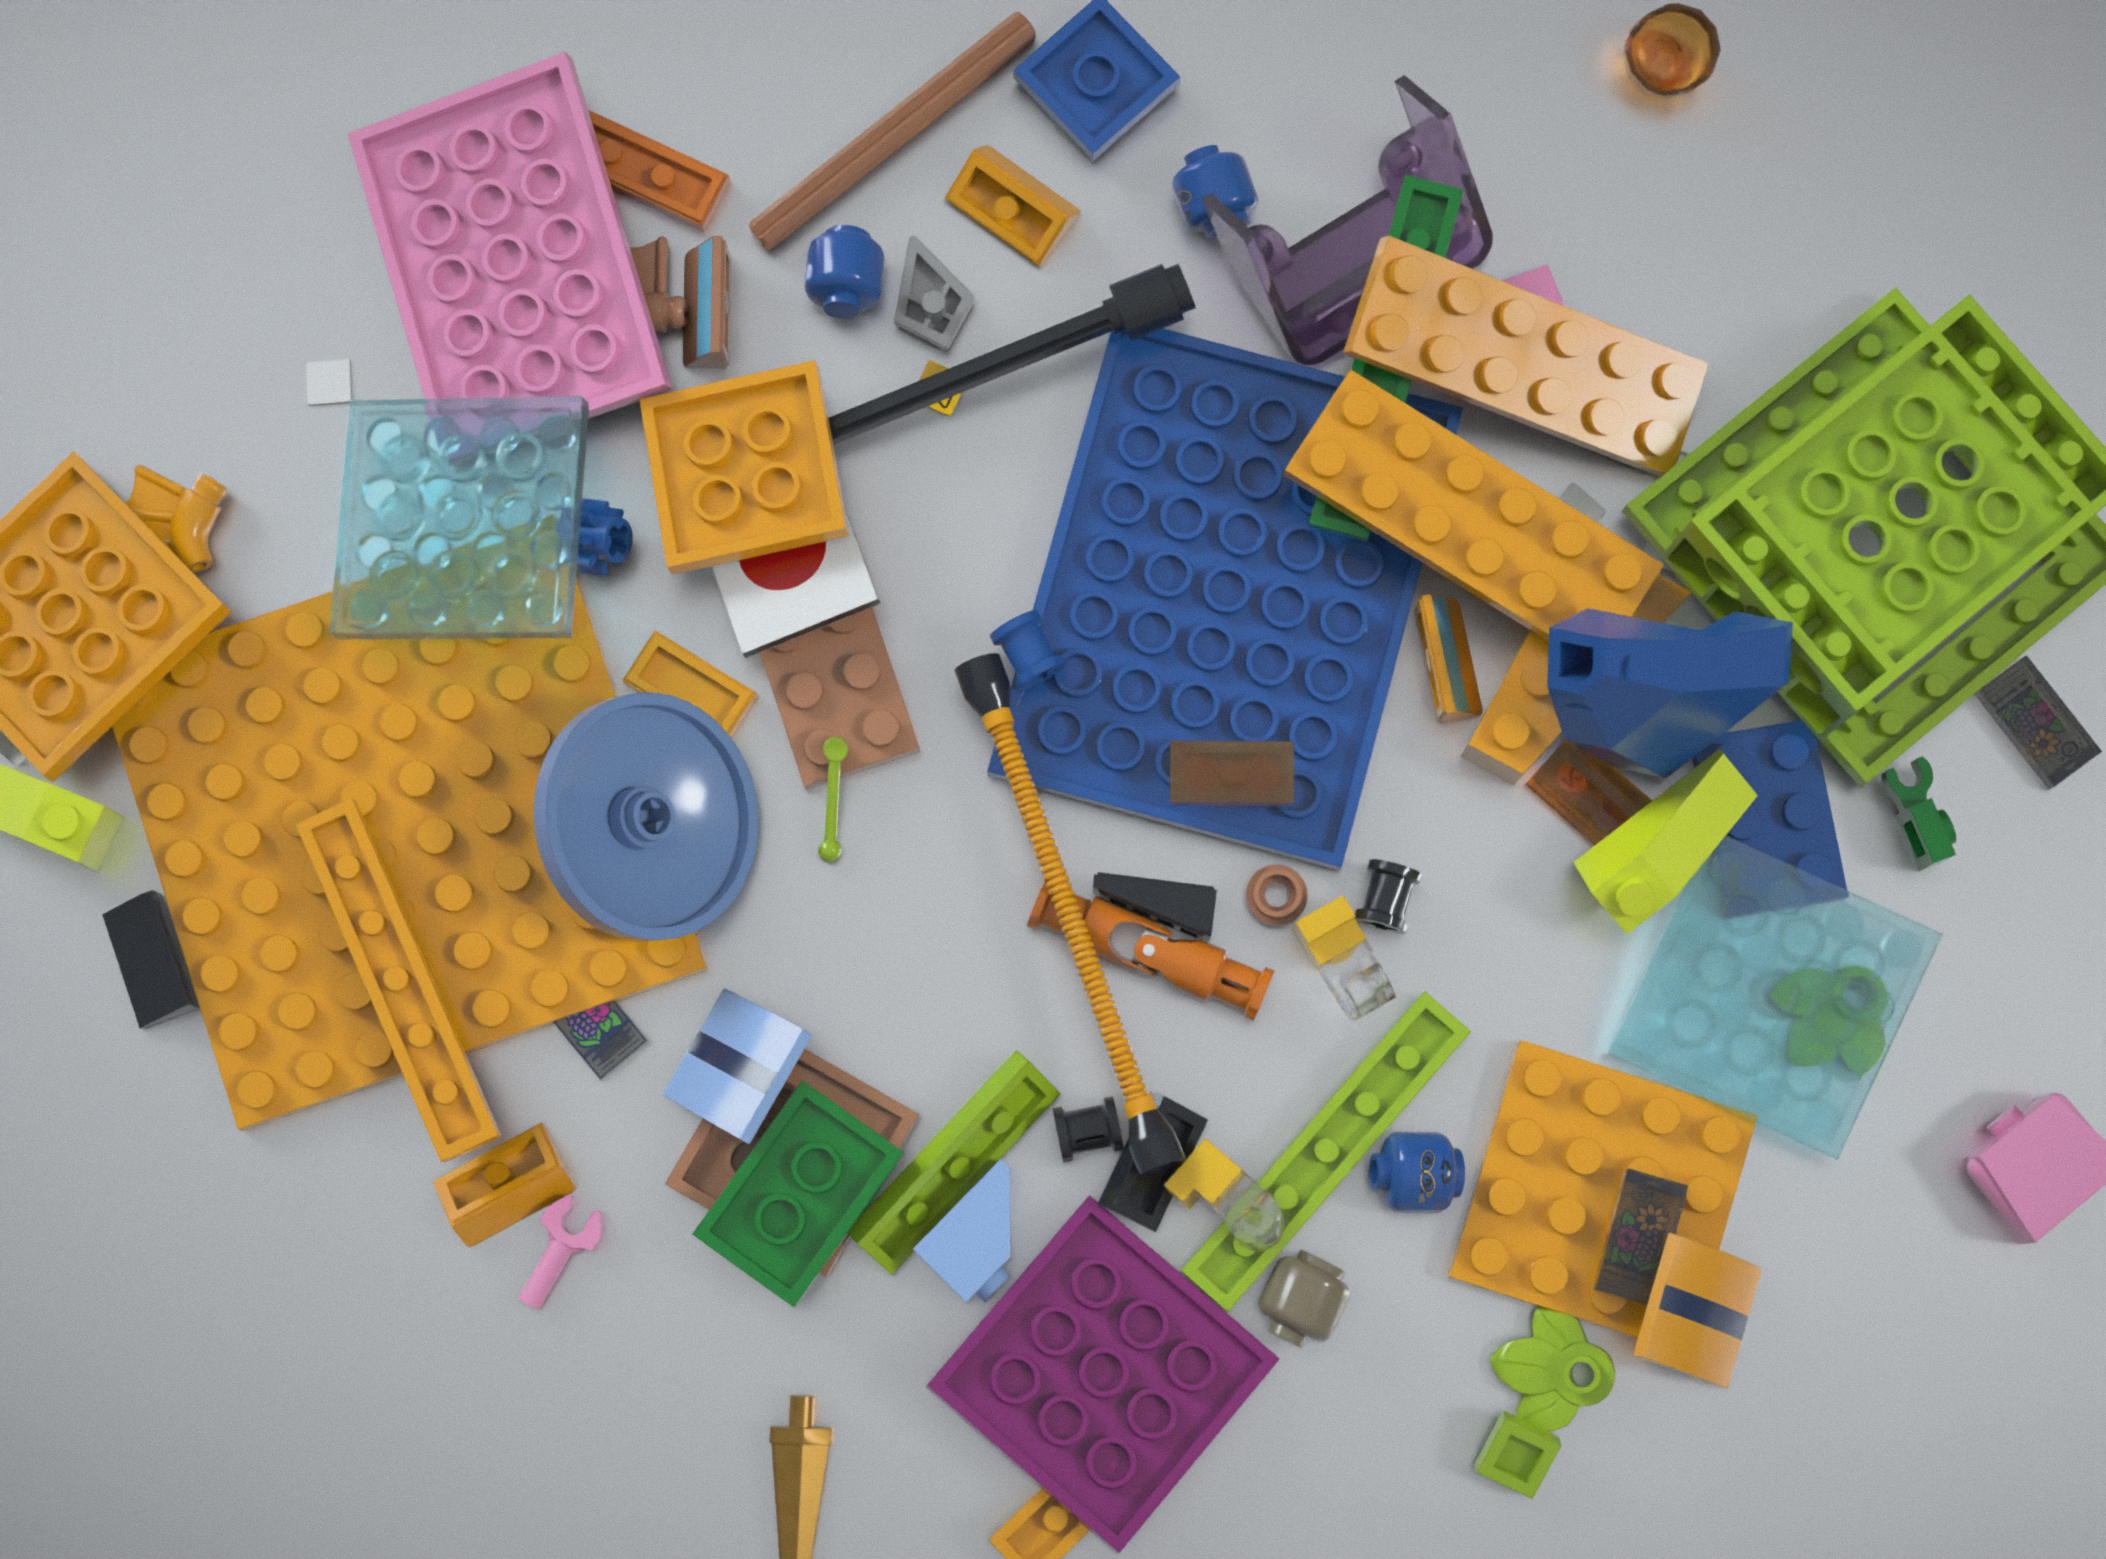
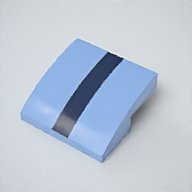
M724 988L662 1095L750 1144L812 1034Z

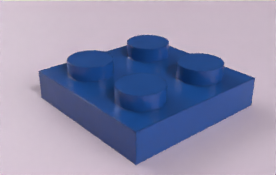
M1092 0L1013 70V78L1092 161L1099 157L1180 85V76L1107 0Z

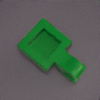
M1923 756L1911 762L1912 770L1916 775L1914 786L1903 785L1899 781L1894 768L1888 769L1881 774L1882 786L1897 806L1899 813L1895 816L1919 872L1955 856L1956 853L1952 844L1957 841L1956 832L1948 814L1943 809L1937 810L1932 798L1927 799V791L1933 782V770L1930 763Z

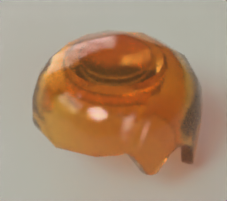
M1670 3L1648 13L1629 29V35L1624 40L1622 57L1627 76L1643 93L1670 99L1695 90L1711 77L1715 70L1721 47L1716 26L1702 10L1680 3Z

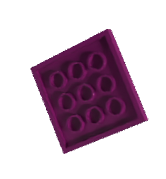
M1089 1195L937 1372L926 1388L1112 1551L1119 1554L1280 1358Z

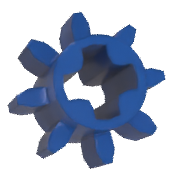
M584 498L581 504V511L568 510L557 528V545L561 553L567 556L565 564L567 566L580 567L581 573L598 576L607 575L608 563L621 565L631 550L633 540L631 526L627 520L622 518L624 514L623 509L610 508L608 501Z

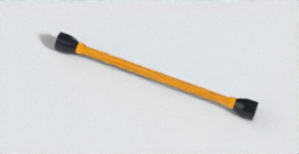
M989 653L972 658L957 666L954 671L965 701L982 719L986 733H990L994 737L993 743L996 744L995 748L999 751V758H1002L1000 761L1004 765V772L1007 773L1006 778L1010 780L1008 782L1009 786L1013 787L1011 792L1015 794L1014 800L1017 801V808L1020 809L1019 814L1023 816L1022 822L1026 823L1024 827L1025 830H1028L1027 836L1031 838L1030 844L1034 845L1032 847L1033 851L1037 852L1035 857L1039 860L1038 865L1042 867L1040 871L1042 874H1045L1043 876L1044 881H1048L1046 887L1050 889L1048 891L1049 895L1053 896L1051 901L1056 903L1054 909L1058 911L1056 913L1057 917L1061 918L1059 923L1064 925L1062 931L1066 933L1065 939L1069 940L1067 945L1072 947L1070 953L1074 955L1073 961L1078 962L1075 966L1076 969H1080L1078 971L1079 976L1083 977L1081 983L1086 984L1084 991L1088 992L1086 996L1088 999H1091L1089 1001L1090 1006H1094L1092 1013L1096 1014L1095 1020L1099 1021L1097 1026L1099 1029H1102L1100 1031L1101 1036H1105L1103 1043L1107 1044L1105 1048L1107 1051H1110L1108 1056L1113 1059L1111 1060L1112 1066H1116L1114 1072L1118 1073L1116 1078L1118 1081H1121L1119 1083L1120 1088H1124L1122 1094L1127 1096L1125 1098L1126 1103L1123 1106L1129 1120V1149L1139 1176H1146L1183 1162L1186 1158L1174 1127L1157 1109L1153 1095L1144 1090L1146 1085L1141 1083L1143 1077L1138 1075L1140 1069L1135 1068L1138 1065L1137 1061L1133 1060L1135 1055L1130 1053L1132 1047L1127 1045L1129 1044V1039L1124 1038L1127 1035L1126 1031L1122 1030L1124 1025L1119 1023L1121 1017L1116 1016L1118 1009L1113 1008L1116 1004L1115 1001H1111L1113 999L1112 994L1108 993L1110 987L1105 986L1107 979L1103 978L1105 974L1103 971H1100L1102 969L1101 964H1097L1099 958L1095 956L1096 950L1092 949L1094 944L1090 941V934H1087L1088 928L1084 927L1086 922L1084 919H1081L1083 918L1082 912H1078L1080 911V906L1075 905L1077 898L1073 897L1075 893L1073 890H1070L1072 884L1067 883L1069 876L1065 875L1067 871L1065 868H1062L1064 867L1063 861H1059L1061 860V855L1058 854L1059 849L1055 846V839H1052L1053 833L1049 832L1051 827L1047 824L1048 819L1044 817L1045 811L1041 810L1043 806L1042 803H1039V796L1036 795L1037 789L1033 788L1035 784L1033 781H1030L1032 776L1028 774L1029 768L1026 767L1027 762L1023 759L1024 754L1020 752L1021 746L1017 745L1019 743L1018 738H1014L1016 732L1013 731L1015 721L1010 710V681L1000 654Z

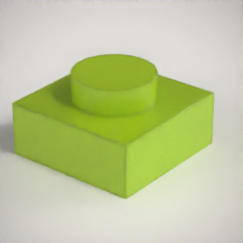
M1503 1410L1474 1463L1476 1472L1533 1499L1562 1446L1558 1436Z

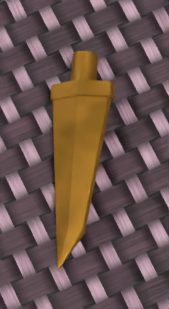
M790 1395L789 1426H770L769 1443L772 1446L779 1559H812L829 1445L832 1444V1428L814 1427L815 1396Z

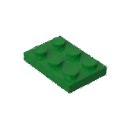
M802 1080L692 1235L796 1308L905 1153Z

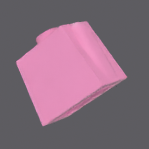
M2050 1093L2046 1096L2038 1097L2023 1111H2020L2016 1105L2004 1111L1986 1127L1992 1136L1964 1159L1967 1163L1969 1176L1995 1206L2019 1244L2036 1243L2106 1185V1140L2090 1126L2073 1104L2064 1095L2059 1093Z

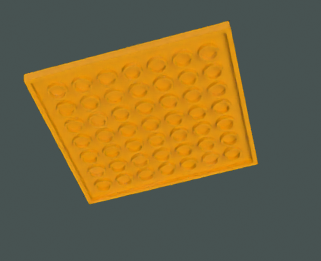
M556 516L213 631L112 726L238 1130L245 1131L403 1076L295 825L299 821L350 798L354 799L359 806L466 1054L552 1025L554 1021L557 1023L566 1020L565 1018L591 1008L609 1002L612 1004L614 1003L613 1001L618 1002L709 970L696 932L667 940L633 941L609 935L595 928L582 919L564 901L554 887L541 859L534 827V797L543 760L558 734L573 718L596 703L617 697L573 566L565 564L567 556L563 555L558 548L557 528L559 521Z

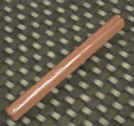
M1020 12L1011 14L751 220L749 228L754 238L766 250L776 247L1034 42L1036 36L1032 24Z

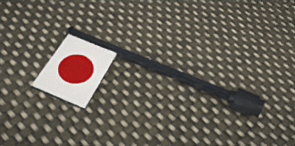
M1159 264L1110 284L1109 288L1113 297L1103 300V306L829 417L833 445L1111 331H1114L1115 335L1127 331L1130 340L1134 341L1183 321V314L1196 309L1179 264L1165 269L1163 264ZM845 504L844 508L849 530L848 537L712 566L741 652L745 658L881 604Z

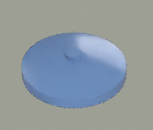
M643 692L606 699L590 706L573 718L562 729L550 746L543 760L535 789V835L539 853L548 876L561 897L574 912L595 928L609 935L633 941H658L692 934L716 920L730 906L749 875L755 856L759 828L757 799L750 772L741 752L722 726L699 707L685 700L661 693Z

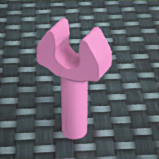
M567 1195L552 1203L540 1218V1222L548 1229L550 1243L518 1297L520 1301L537 1310H540L571 1254L584 1249L596 1251L603 1239L604 1217L600 1211L592 1213L586 1221L585 1228L580 1233L570 1234L567 1231L565 1220L576 1202V1198L571 1195Z

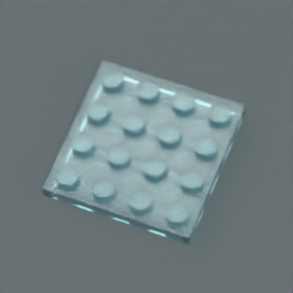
M582 396L350 400L329 633L337 639L572 638L589 403Z
M1725 836L1686 884L1608 1054L1838 1160L1943 934Z

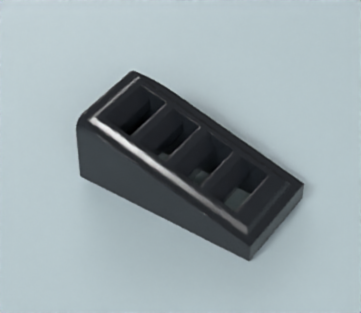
M1098 872L1097 875L1094 874L1093 894L1194 938L1210 941L1217 890L1213 886Z

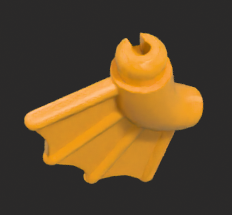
M137 465L134 469L133 491L126 504L193 573L209 568L213 564V560L209 550L208 537L221 511L218 504L227 494L226 487L210 476L202 474L195 480L193 488L189 489L145 466Z

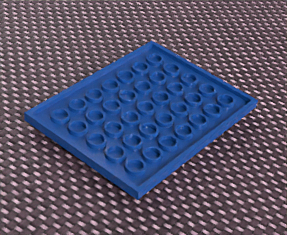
M1160 329L1134 341L1130 340L1127 331L1116 335L1114 331H1111L1033 606V610H1037L1041 617V622L1038 624L1054 655H1062L1066 666L1049 679L1023 690H1018L1014 683L1017 677L1015 672L1010 688V710L1015 721L1013 731L1016 732L1014 738H1018L1019 743L1017 745L1021 746L1020 752L1024 754L1023 759L1027 762L1028 774L1032 776L1030 781H1033L1035 784L1033 788L1331 869L1341 870L1422 566L1421 561L1371 530L1368 541L1364 542L1308 527L1316 496L1283 476L1285 468L1345 376L1167 329ZM1408 393L1407 405L1455 435L1457 434L1463 407ZM994 745L987 774L991 777L1010 781L1006 778L1007 773L1004 772V765L1000 761L1002 758H999V751L996 750Z

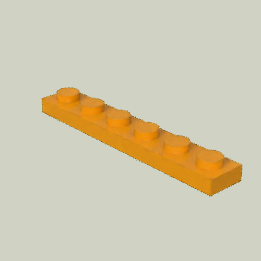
M350 798L295 823L440 1162L446 1163L502 1137L357 802Z

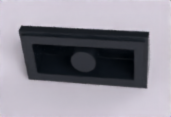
M150 890L102 914L140 1029L200 1008L162 894Z

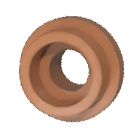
M1269 865L1258 870L1250 879L1246 890V901L1250 912L1257 920L1270 926H1283L1295 921L1303 912L1307 903V888L1302 877L1292 868L1284 865ZM1277 885L1284 888L1288 895L1286 904L1280 907L1268 904L1265 899V891L1269 887Z

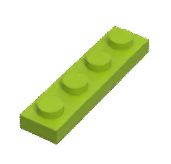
M1015 1050L860 1216L848 1235L892 1275L914 1252L913 1248L983 1178L1061 1093L1028 1059Z

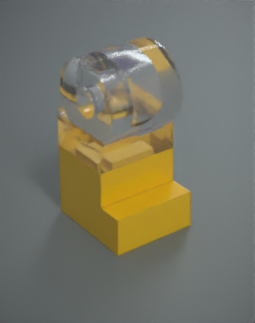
M1344 895L1296 921L1292 931L1341 1009L1354 1022L1395 999L1396 994L1383 968L1373 955L1371 945L1355 920L1356 915Z
M1206 1138L1164 1184L1168 1192L1188 1210L1200 1198L1227 1221L1228 1229L1241 1246L1248 1250L1263 1251L1270 1249L1280 1241L1284 1234V1215L1272 1195Z

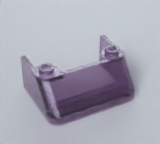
M1405 75L1394 82L1411 128L1391 140L1381 153L1378 170L1385 189L1288 248L1284 238L1271 226L1259 224L1248 228L1212 193L1202 198L1232 272L1281 346L1300 364H1319L1345 348L1379 240L1389 235L1405 174L1464 190L1446 259L1474 269L1485 260L1491 250L1493 243L1492 229L1452 115Z

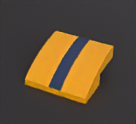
M1668 1232L1633 1355L1654 1364L1683 1372L1704 1382L1728 1388L1762 1268L1713 1247Z

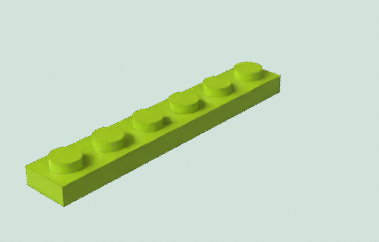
M1424 991L1181 1269V1272L1222 1309L1229 1312L1471 1033V1030Z

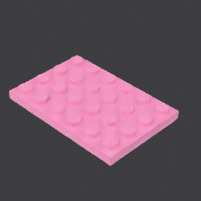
M566 52L348 133L439 450L445 465L454 468L639 401V399L651 397L672 389L574 61Z

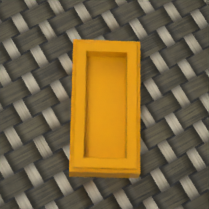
M654 630L622 679L625 685L638 693L648 692L671 695L699 707L720 724L731 738L758 697L757 693L656 630Z

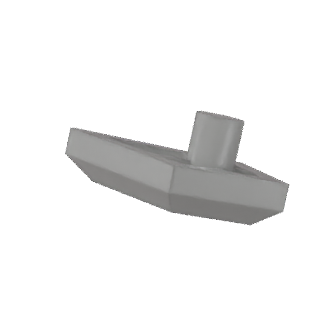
M911 236L908 241L894 323L947 351L975 302V296L916 236Z

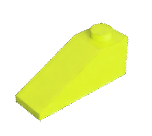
M1719 749L1573 863L1593 896L1623 931L1629 934L1677 897L1758 795L1721 749Z
M0 764V831L99 872L123 820V816L94 801Z

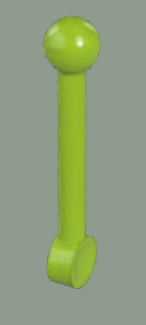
M831 736L825 741L823 746L824 755L829 759L825 835L824 840L818 846V855L826 862L836 861L842 852L841 845L836 841L841 760L847 756L848 747L846 741L839 736Z

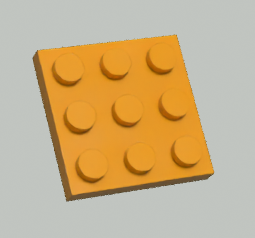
M815 360L639 399L666 566L672 575L849 536L820 368Z

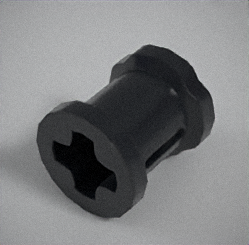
M1370 859L1367 870L1372 874L1363 908L1356 909L1355 920L1379 930L1406 934L1409 925L1404 920L1412 887L1420 883L1422 873L1397 863Z
M1113 1096L1105 1097L1102 1105L1065 1112L1062 1107L1052 1108L1063 1163L1073 1161L1074 1154L1106 1147H1111L1114 1152L1123 1150L1122 1135Z

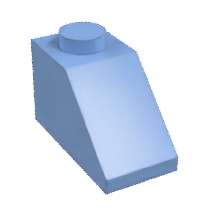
M1001 1159L913 1248L967 1303L976 1295L986 1302L1011 1276L1003 1268L1011 1259V1171Z

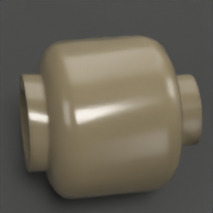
M1300 1250L1297 1258L1292 1256L1280 1258L1258 1301L1260 1311L1273 1320L1268 1332L1299 1348H1302L1306 1337L1318 1342L1328 1340L1332 1336L1350 1299V1289L1341 1281L1345 1272L1303 1250Z

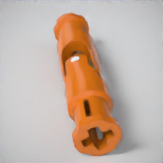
M1045 881L1030 914L1027 927L1036 930L1042 926L1065 935L1066 933L1062 931L1064 925H1060L1059 920L1061 918L1057 917L1056 913L1058 911L1054 909L1056 903H1052L1051 898L1053 896L1049 895L1048 891L1050 889L1046 887L1048 881ZM1076 894L1073 896L1077 898L1075 905L1080 906V911L1078 912L1083 914L1081 919H1084L1086 922L1084 927L1088 928L1087 934L1091 936L1090 941L1094 944L1092 949L1096 950V956L1143 975H1156L1155 969L1161 971L1163 976L1172 982L1178 990L1203 1001H1206L1209 997L1215 998L1243 1010L1245 1018L1254 1021L1275 970L1265 967L1262 971L1256 970L1228 958L1226 950L1203 940H1173L1168 938L1173 933L1163 924L1095 896L1092 900ZM1122 922H1135L1146 927L1143 935L1135 943V954L1132 960L1121 956L1112 944V931ZM1222 978H1226L1235 983L1247 987L1249 990H1245L1229 982H1226Z

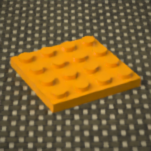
M74 451L0 520V730L32 765L51 782H54L231 613V610Z
M1523 1040L1518 1041L1447 1277L1538 1307L1570 1314L1578 1320L1638 1339L1648 1304L1594 1289L1625 1171L1683 1187L1672 1233L1719 1250L1758 1115ZM1654 1181L1647 1182L1648 1185L1659 1187ZM1623 1182L1603 1260L1608 1261L1609 1249L1614 1244L1612 1233L1620 1226L1619 1218L1623 1210L1627 1209L1635 1216L1638 1215L1637 1206L1645 1207L1648 1202H1652L1655 1208L1659 1206L1664 1207L1663 1215L1669 1218V1222L1663 1224L1665 1232L1660 1233L1658 1236L1660 1243L1657 1245L1661 1248V1254L1658 1258L1660 1262L1668 1232L1670 1233L1679 1198L1647 1189L1642 1185H1632ZM1635 1186H1641L1646 1189L1647 1199L1642 1203L1633 1202L1629 1196L1630 1190ZM1635 1189L1632 1196L1636 1200H1642L1645 1193L1641 1189ZM1634 1192H1643V1194H1634ZM1649 1193H1654V1197H1649ZM1604 1264L1601 1265L1596 1288L1648 1303V1298L1631 1293L1650 1298L1653 1285L1648 1286L1624 1279L1622 1274L1653 1284L1655 1279ZM1658 1267L1655 1270L1649 1271L1647 1273L1656 1275ZM1603 1269L1617 1272V1276L1604 1273ZM1601 1278H1605V1279L1612 1280V1281H1615V1282H1618V1283H1622V1284H1625V1285H1629V1286H1632V1287H1635V1288H1639V1289H1642V1290H1646V1291H1649L1650 1293L1644 1292V1291H1641V1290H1637V1289H1634V1288H1630V1287H1627V1286H1624V1285H1620V1284H1617V1283H1613V1282H1610V1281H1606V1280H1603V1279H1601ZM1600 1283L1605 1284V1285H1609V1286H1612V1287H1616V1288H1619V1289H1622V1290H1626V1292L1621 1291V1290H1617V1289H1614V1288H1611V1287H1607V1286H1604V1285H1600Z

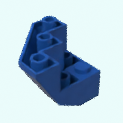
M1587 608L1550 626L1547 688L1564 739L1612 767L1660 778L1669 777L1789 683L1793 622L1735 611L1701 630H1695Z

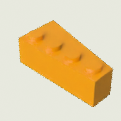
M1658 574L1632 617L1665 623L1692 591ZM1531 630L1526 635L1461 755L1462 758L1512 785L1518 782L1562 734L1547 688L1549 642Z

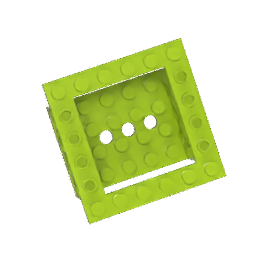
M1895 287L1631 500L1622 510L1623 514L1686 587L1692 591V594L1716 621L1737 611L1793 622L1789 683L1781 688L1778 693L1860 788L2106 585V524L2096 514L2106 506V447L1970 294L1930 326ZM1952 451L1970 471V479L1959 481L1949 477L1942 467L1943 454ZM1911 489L1918 492L1926 504L1924 516L1917 519L1904 516L1896 506L1895 497L1897 491ZM1855 527H1866L1872 530L1879 539L1880 548L1878 554L1872 557L1857 554L1849 543L1850 530ZM2043 557L2048 560L1875 704L1872 699Z

